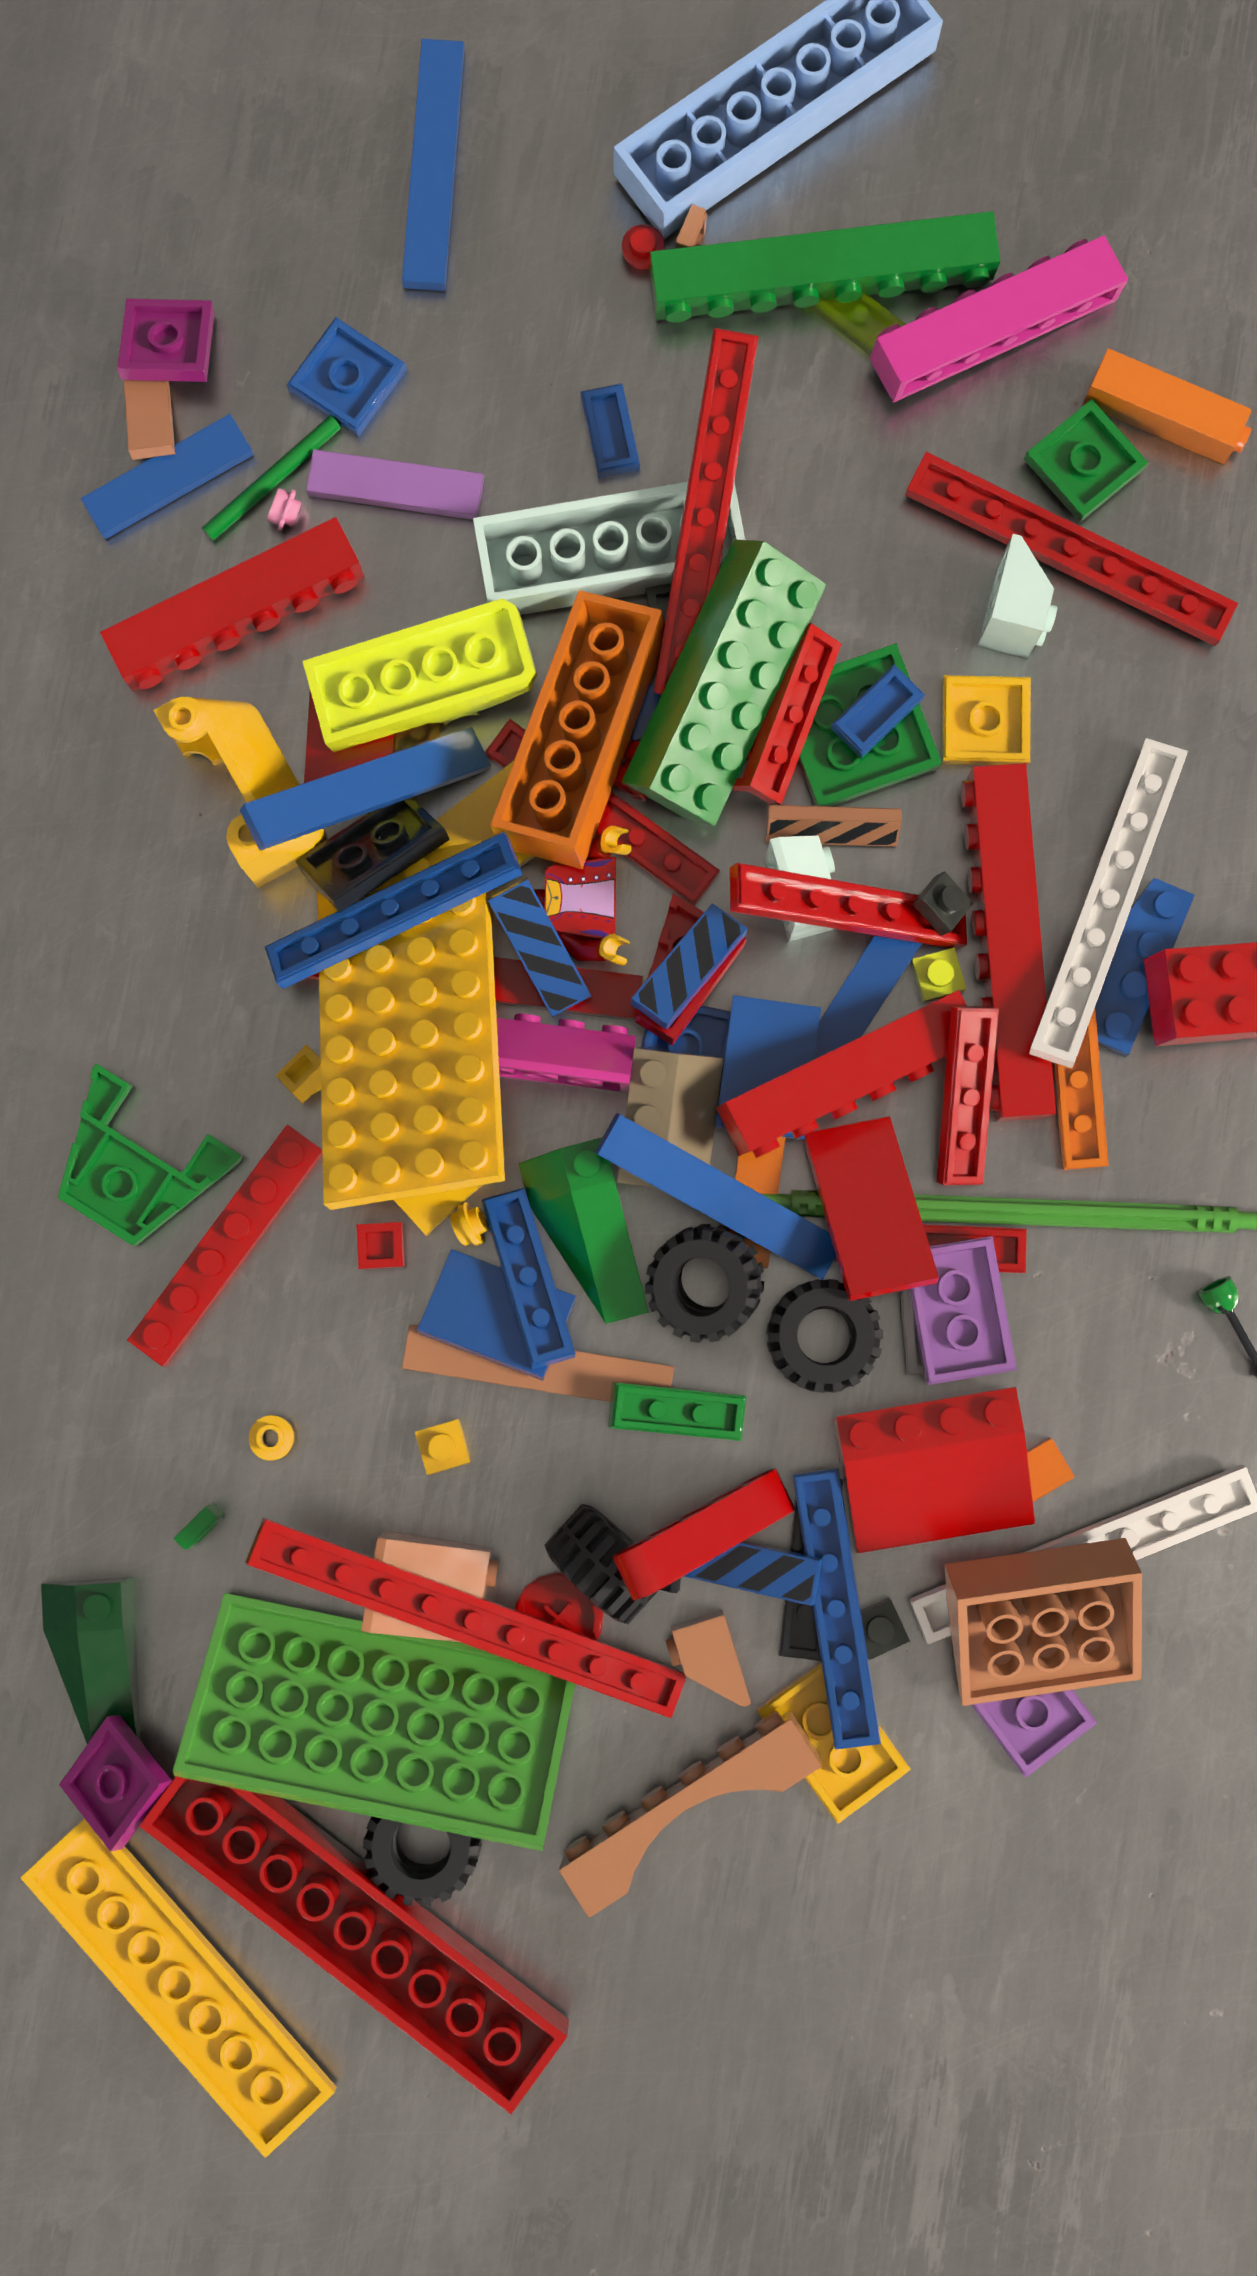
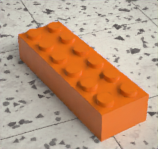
M578 590L490 824L494 835L501 832L506 833L514 851L583 869L658 664L665 624L662 610Z

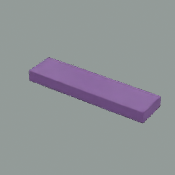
M313 449L306 491L310 497L473 520V518L479 516L484 475L483 473Z

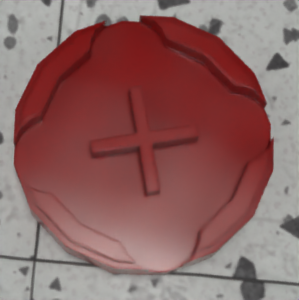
M561 1571L539 1575L525 1586L515 1605V1610L595 1640H598L602 1632L604 1612L589 1600Z

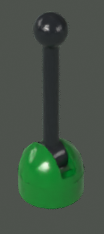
M1231 1276L1220 1278L1203 1287L1198 1294L1210 1311L1216 1314H1226L1254 1365L1252 1371L1253 1375L1257 1378V1352L1234 1312L1239 1300L1237 1287Z

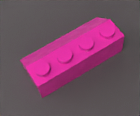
M516 1013L514 1020L497 1018L499 1077L628 1094L633 1053L636 1047V1036L628 1035V1028L602 1025V1031L584 1029V1022L569 1019H559L558 1026L540 1023L541 1017L523 1013Z

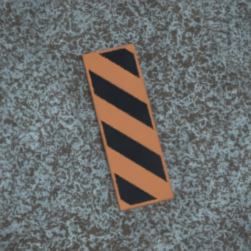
M769 805L766 843H769L770 839L777 837L819 836L820 842L823 845L896 847L902 823L901 809Z

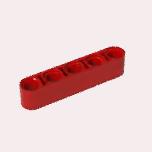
M773 1468L741 1483L612 1557L632 1600L635 1601L666 1587L792 1513L795 1507L777 1469Z

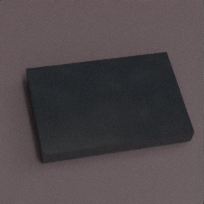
M411 797L367 813L298 858L295 862L301 873L340 913L450 839L445 828Z

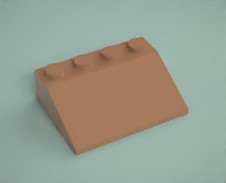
M1126 1538L945 1564L947 1606L962 1706L1141 1680L1142 1572Z

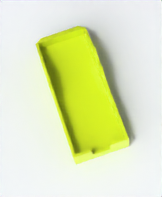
M502 598L302 661L325 745L333 752L427 723H445L447 726L449 722L460 717L469 715L480 716L479 711L530 691L537 677L520 613L516 605Z

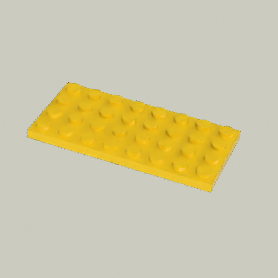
M478 840L435 849L360 900L483 841ZM317 890L318 920H321L337 912V910ZM490 891L319 972L323 1205L330 1210L505 1181L491 905L488 902Z

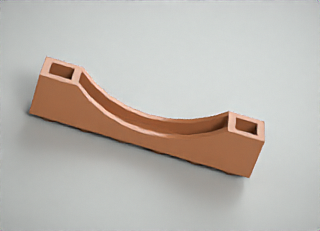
M791 1710L781 1716L778 1711L767 1715L755 1725L757 1732L743 1741L740 1736L730 1739L716 1751L719 1756L705 1766L701 1761L690 1765L679 1774L680 1782L668 1790H665L663 1786L655 1788L640 1800L642 1807L628 1816L625 1811L615 1814L602 1825L604 1830L602 1833L591 1840L587 1836H582L564 1849L563 1852L566 1856L562 1859L559 1872L588 1918L628 1893L635 1869L647 1847L666 1825L685 1810L706 1799L734 1791L769 1790L784 1792L822 1767L821 1756Z

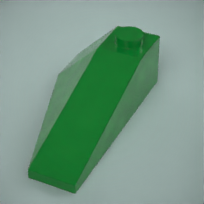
M601 1137L559 1148L518 1164L532 1211L607 1324L646 1314L649 1311L610 1161L594 1153L602 1139Z

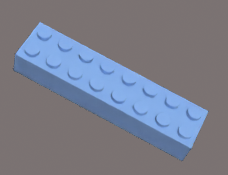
M825 0L613 147L614 176L652 226L661 233L664 240L683 226L692 204L706 210L934 53L937 48L943 20L927 0Z

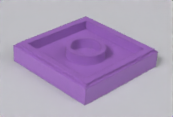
M1074 1690L971 1705L1025 1778L1098 1723Z

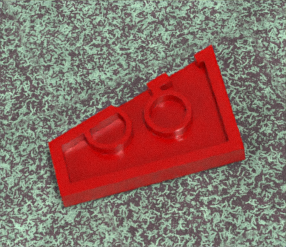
M674 893L648 978L704 913ZM746 938L742 939L667 1030L639 1010L637 1011L635 1022L673 1046L745 947Z

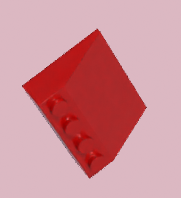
M1016 1387L837 1416L833 1419L857 1554L1035 1524L1026 1438Z

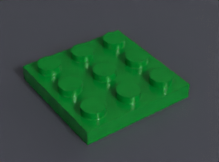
M897 643L833 666L798 759L815 806L831 807L941 767L942 762L920 704L862 759L831 729V725L894 664L910 679Z

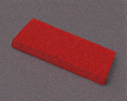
M890 1116L805 1134L803 1139L849 1301L936 1284L939 1279Z

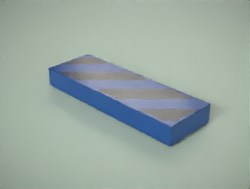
M527 877L488 898L489 904L552 1017L591 996Z
M712 903L631 998V1005L667 1030L746 936L748 928Z
M742 1541L684 1575V1577L812 1606L816 1600L822 1558Z

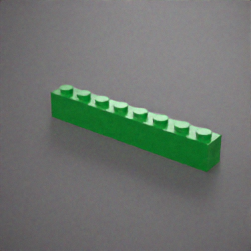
M994 211L651 251L650 277L656 320L666 319L671 323H679L690 319L691 316L709 314L711 317L721 318L731 315L734 311L748 309L756 313H763L775 309L776 306L794 304V306L799 308H806L824 300L836 299L838 302L848 303L858 300L861 296L879 294L880 297L890 298L898 296L904 291L921 289L926 293H933L951 285L964 284L968 288L980 287L994 280L1000 264V254Z

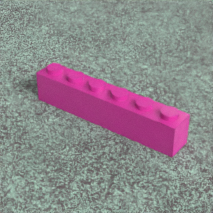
M1105 235L1090 242L1087 239H1082L1072 244L1065 253L1052 259L1050 256H1044L1032 263L1026 271L1015 276L1013 273L1004 274L997 278L990 287L977 293L975 290H969L958 296L952 304L938 310L937 307L929 308L919 314L915 321L902 327L899 324L887 327L877 336L869 359L894 403L1117 301L1128 281V277Z

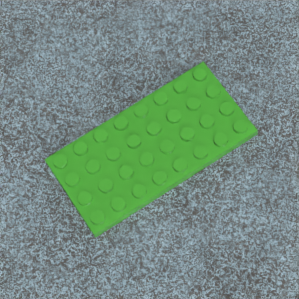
M224 1593L174 1764V1776L543 1851L575 1683L461 1642L361 1631L363 1621Z

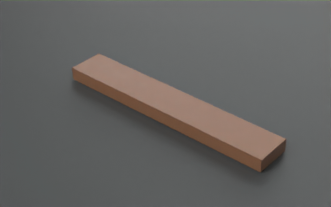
M409 1324L402 1369L607 1402L611 1401L613 1382L671 1388L674 1366L575 1351V1358L549 1365L545 1378L541 1381L420 1335L417 1332L418 1326Z

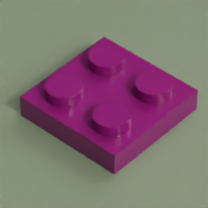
M126 299L117 364L120 379L207 382L215 315L212 300Z
M115 1715L109 1716L104 1720L59 1783V1786L107 1849L112 1852L124 1848L172 1780L122 1717Z

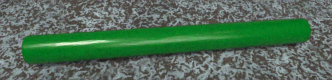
M329 415L202 527L204 533L212 541L217 539L312 455L313 449L318 450L341 429L338 422Z

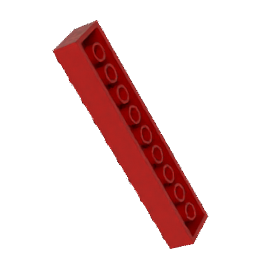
M176 1776L139 1825L140 1828L509 2114L514 2112L568 2037L569 2019L415 1900L412 1906L402 1904L404 1897L396 1894L393 1900L385 1895L387 1887L383 1883L377 1887L371 1879L374 1873L372 1868L366 1869L363 1860L280 1797Z

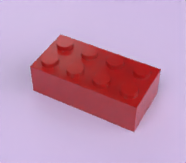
M1257 942L1164 949L1144 959L1155 1046L1257 1038Z

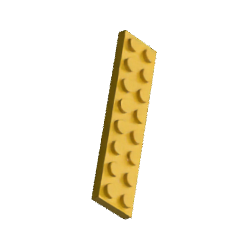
M85 1818L20 1877L265 2158L335 2093L337 2086L125 1846L121 1850L110 1852Z

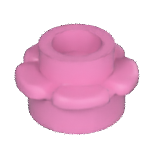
M278 488L267 521L278 525L277 530L279 531L283 529L284 524L293 527L302 502L294 499L296 494L294 489L290 493Z

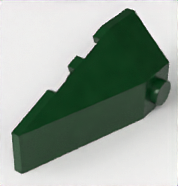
M133 1577L42 1583L43 1631L86 1743H89L107 1717L120 1715L141 1741Z

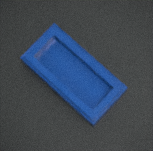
M623 384L581 391V402L598 479L639 471L640 462Z
M894 664L831 725V729L862 759L924 699L925 694Z

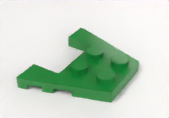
M96 1063L91 1071L89 1092L86 1101H83L79 1129L75 1143H72L57 1198L130 1245L137 1246L239 1164L244 1156L207 1134L183 1172L169 1165L109 1126V1122L133 1086Z

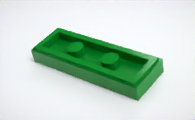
M613 1382L608 1427L742 1441L746 1396Z

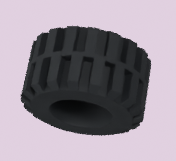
M700 1224L694 1228L692 1226L688 1227L667 1240L653 1255L655 1257L654 1261L648 1265L646 1274L650 1275V1279L645 1284V1293L652 1296V1300L648 1305L651 1312L657 1310L661 1315L658 1322L664 1328L668 1324L674 1328L672 1334L679 1338L688 1335L691 1336L690 1342L700 1343L703 1339H709V1342L719 1341L725 1335L729 1337L746 1323L761 1301L759 1297L764 1291L765 1281H761V1274L764 1272L762 1262L757 1263L755 1259L757 1251L753 1245L749 1248L743 1242L745 1237L741 1234L736 1233L733 1235L729 1233V1228L719 1225L715 1228L711 1227L710 1224ZM694 1258H706L722 1267L730 1285L729 1296L725 1302L719 1306L706 1307L697 1304L689 1298L683 1288L681 1279L683 1267L688 1261Z
M817 1279L803 1283L781 1297L782 1299L771 1312L772 1316L767 1324L766 1333H768V1352L772 1355L774 1365L783 1373L786 1379L810 1391L834 1393L843 1391L847 1387L855 1386L861 1382L860 1379L869 1375L874 1368L872 1366L874 1361L880 1357L882 1351L879 1348L880 1339H883V1329H880L878 1322L881 1318L878 1311L872 1308L870 1304L872 1301L869 1298L849 1301L844 1283L834 1279ZM818 1309H829L837 1312L845 1319L850 1330V1342L846 1352L837 1360L828 1363H820L808 1358L798 1343L797 1335L801 1321L809 1313Z
M581 1504L545 1544L547 1554L556 1567L589 1600L618 1622L629 1624L658 1592L656 1591L635 1601L632 1600L612 1556L633 1545L634 1542L606 1516L592 1506Z
M371 1816L366 1827L367 1833L363 1838V1849L367 1851L364 1862L366 1869L372 1868L374 1872L371 1878L374 1884L378 1887L383 1883L387 1887L385 1895L392 1900L397 1894L404 1897L402 1904L412 1906L414 1900H421L422 1907L432 1906L434 1899L438 1898L443 1903L451 1899L452 1893L455 1890L460 1892L466 1885L469 1876H472L482 1846L480 1838L447 1832L450 1839V1850L447 1856L433 1864H420L410 1860L400 1849L397 1833L403 1824L402 1822Z

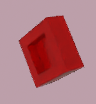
M402 1222L356 1224L358 1269L405 1267Z

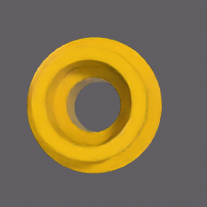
M467 1202L458 1205L457 1211L450 1214V1222L458 1240L464 1246L471 1243L476 1246L484 1243V1232L488 1231L489 1227L479 1207L472 1208Z
M276 1415L264 1416L258 1419L252 1425L249 1432L250 1448L256 1456L263 1460L273 1461L284 1457L289 1453L294 1444L292 1426L287 1420ZM268 1429L274 1430L278 1434V1442L273 1447L267 1446L263 1441V1435Z

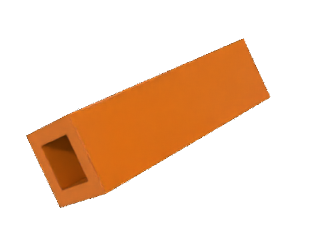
M1109 348L1099 365L1082 404L1085 405L1093 399L1106 415L1223 465L1233 451L1241 453L1252 428L1246 426L1252 409Z

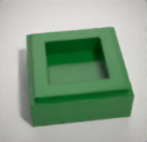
M215 1503L207 1505L173 1539L183 1550H189L195 1547L225 1518V1513Z

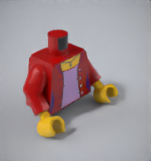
M610 826L604 830L602 836L594 838L583 869L554 862L552 866L545 868V889H534L567 952L578 961L608 960L620 966L627 963L626 958L616 955L618 947L623 944L630 945V941L615 934L616 857H610L612 853L628 855L631 852V846L617 845L618 837L623 833L629 832L626 828Z

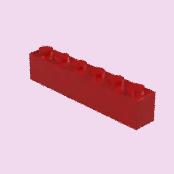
M334 517L101 631L100 634L122 678L132 691L137 688L148 689L160 683L163 679L162 676L176 669L186 670L196 666L201 662L204 655L215 650L225 651L233 648L241 641V637L255 630L258 632L267 631L275 627L280 622V618L294 611L297 613L306 612L319 603V599L333 592L341 594L351 590L357 585L359 579L364 578V574L337 517Z
M960 990L716 1107L738 1155L741 1156L752 1151L755 1158H758L779 1148L780 1145L777 1138L789 1132H792L794 1138L797 1139L819 1128L816 1119L828 1113H831L833 1120L858 1109L855 1100L867 1094L874 1101L897 1090L893 1083L897 1079L907 1075L911 1083L934 1072L932 1062L943 1057L947 1061L951 1006H967Z

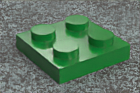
M1093 399L1088 401L1027 451L1024 457L1027 464L1079 522L1083 521L1145 470L1149 463Z

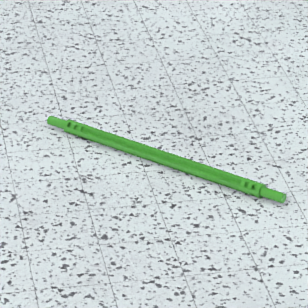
M791 1190V1194H762L801 1217L825 1218L818 1191ZM914 1194L921 1220L930 1222L1236 1233L1237 1229L1257 1230V1212L1237 1211L1236 1207Z

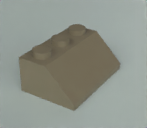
M635 1047L625 1117L710 1165L717 1114L716 1107H718L724 1058ZM619 1167L617 1183L655 1187Z

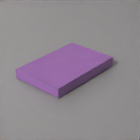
M993 1236L930 1246L939 1279L936 1284L909 1289L925 1384L931 1385L1017 1370Z

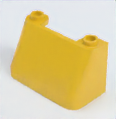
M178 697L153 710L163 729L176 742L185 758L193 754H201L207 757L214 766L224 762L246 803L300 785L263 718L253 705L242 701ZM240 814L230 822L227 828L226 839L240 867L256 887L259 888L296 868L298 865L295 861L326 841V833L323 828L259 851L242 814Z

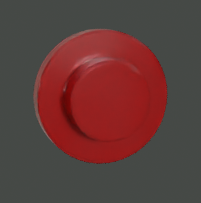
M636 225L630 228L622 239V254L625 260L637 269L650 268V252L664 250V240L661 233L650 225Z

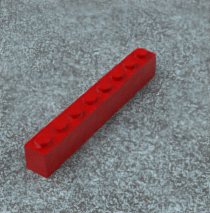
M1026 763L973 766L967 776V781L961 782V802L963 807H969L970 824H965L964 839L966 850H973L974 867H969L968 887L970 893H976L978 910L972 911L971 923L973 936H980L981 953L975 956V972L977 980L984 981L985 997L979 998V1006H991L999 1009L990 1111L995 1113V1122L1049 1118L1056 1114L1052 1062L1029 1054L1047 1006L1027 767Z

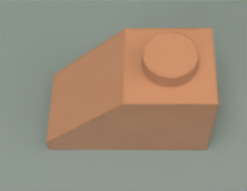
M723 1610L671 1625L673 1638L665 1641L673 1667L682 1664L686 1677L742 1707L751 1705Z

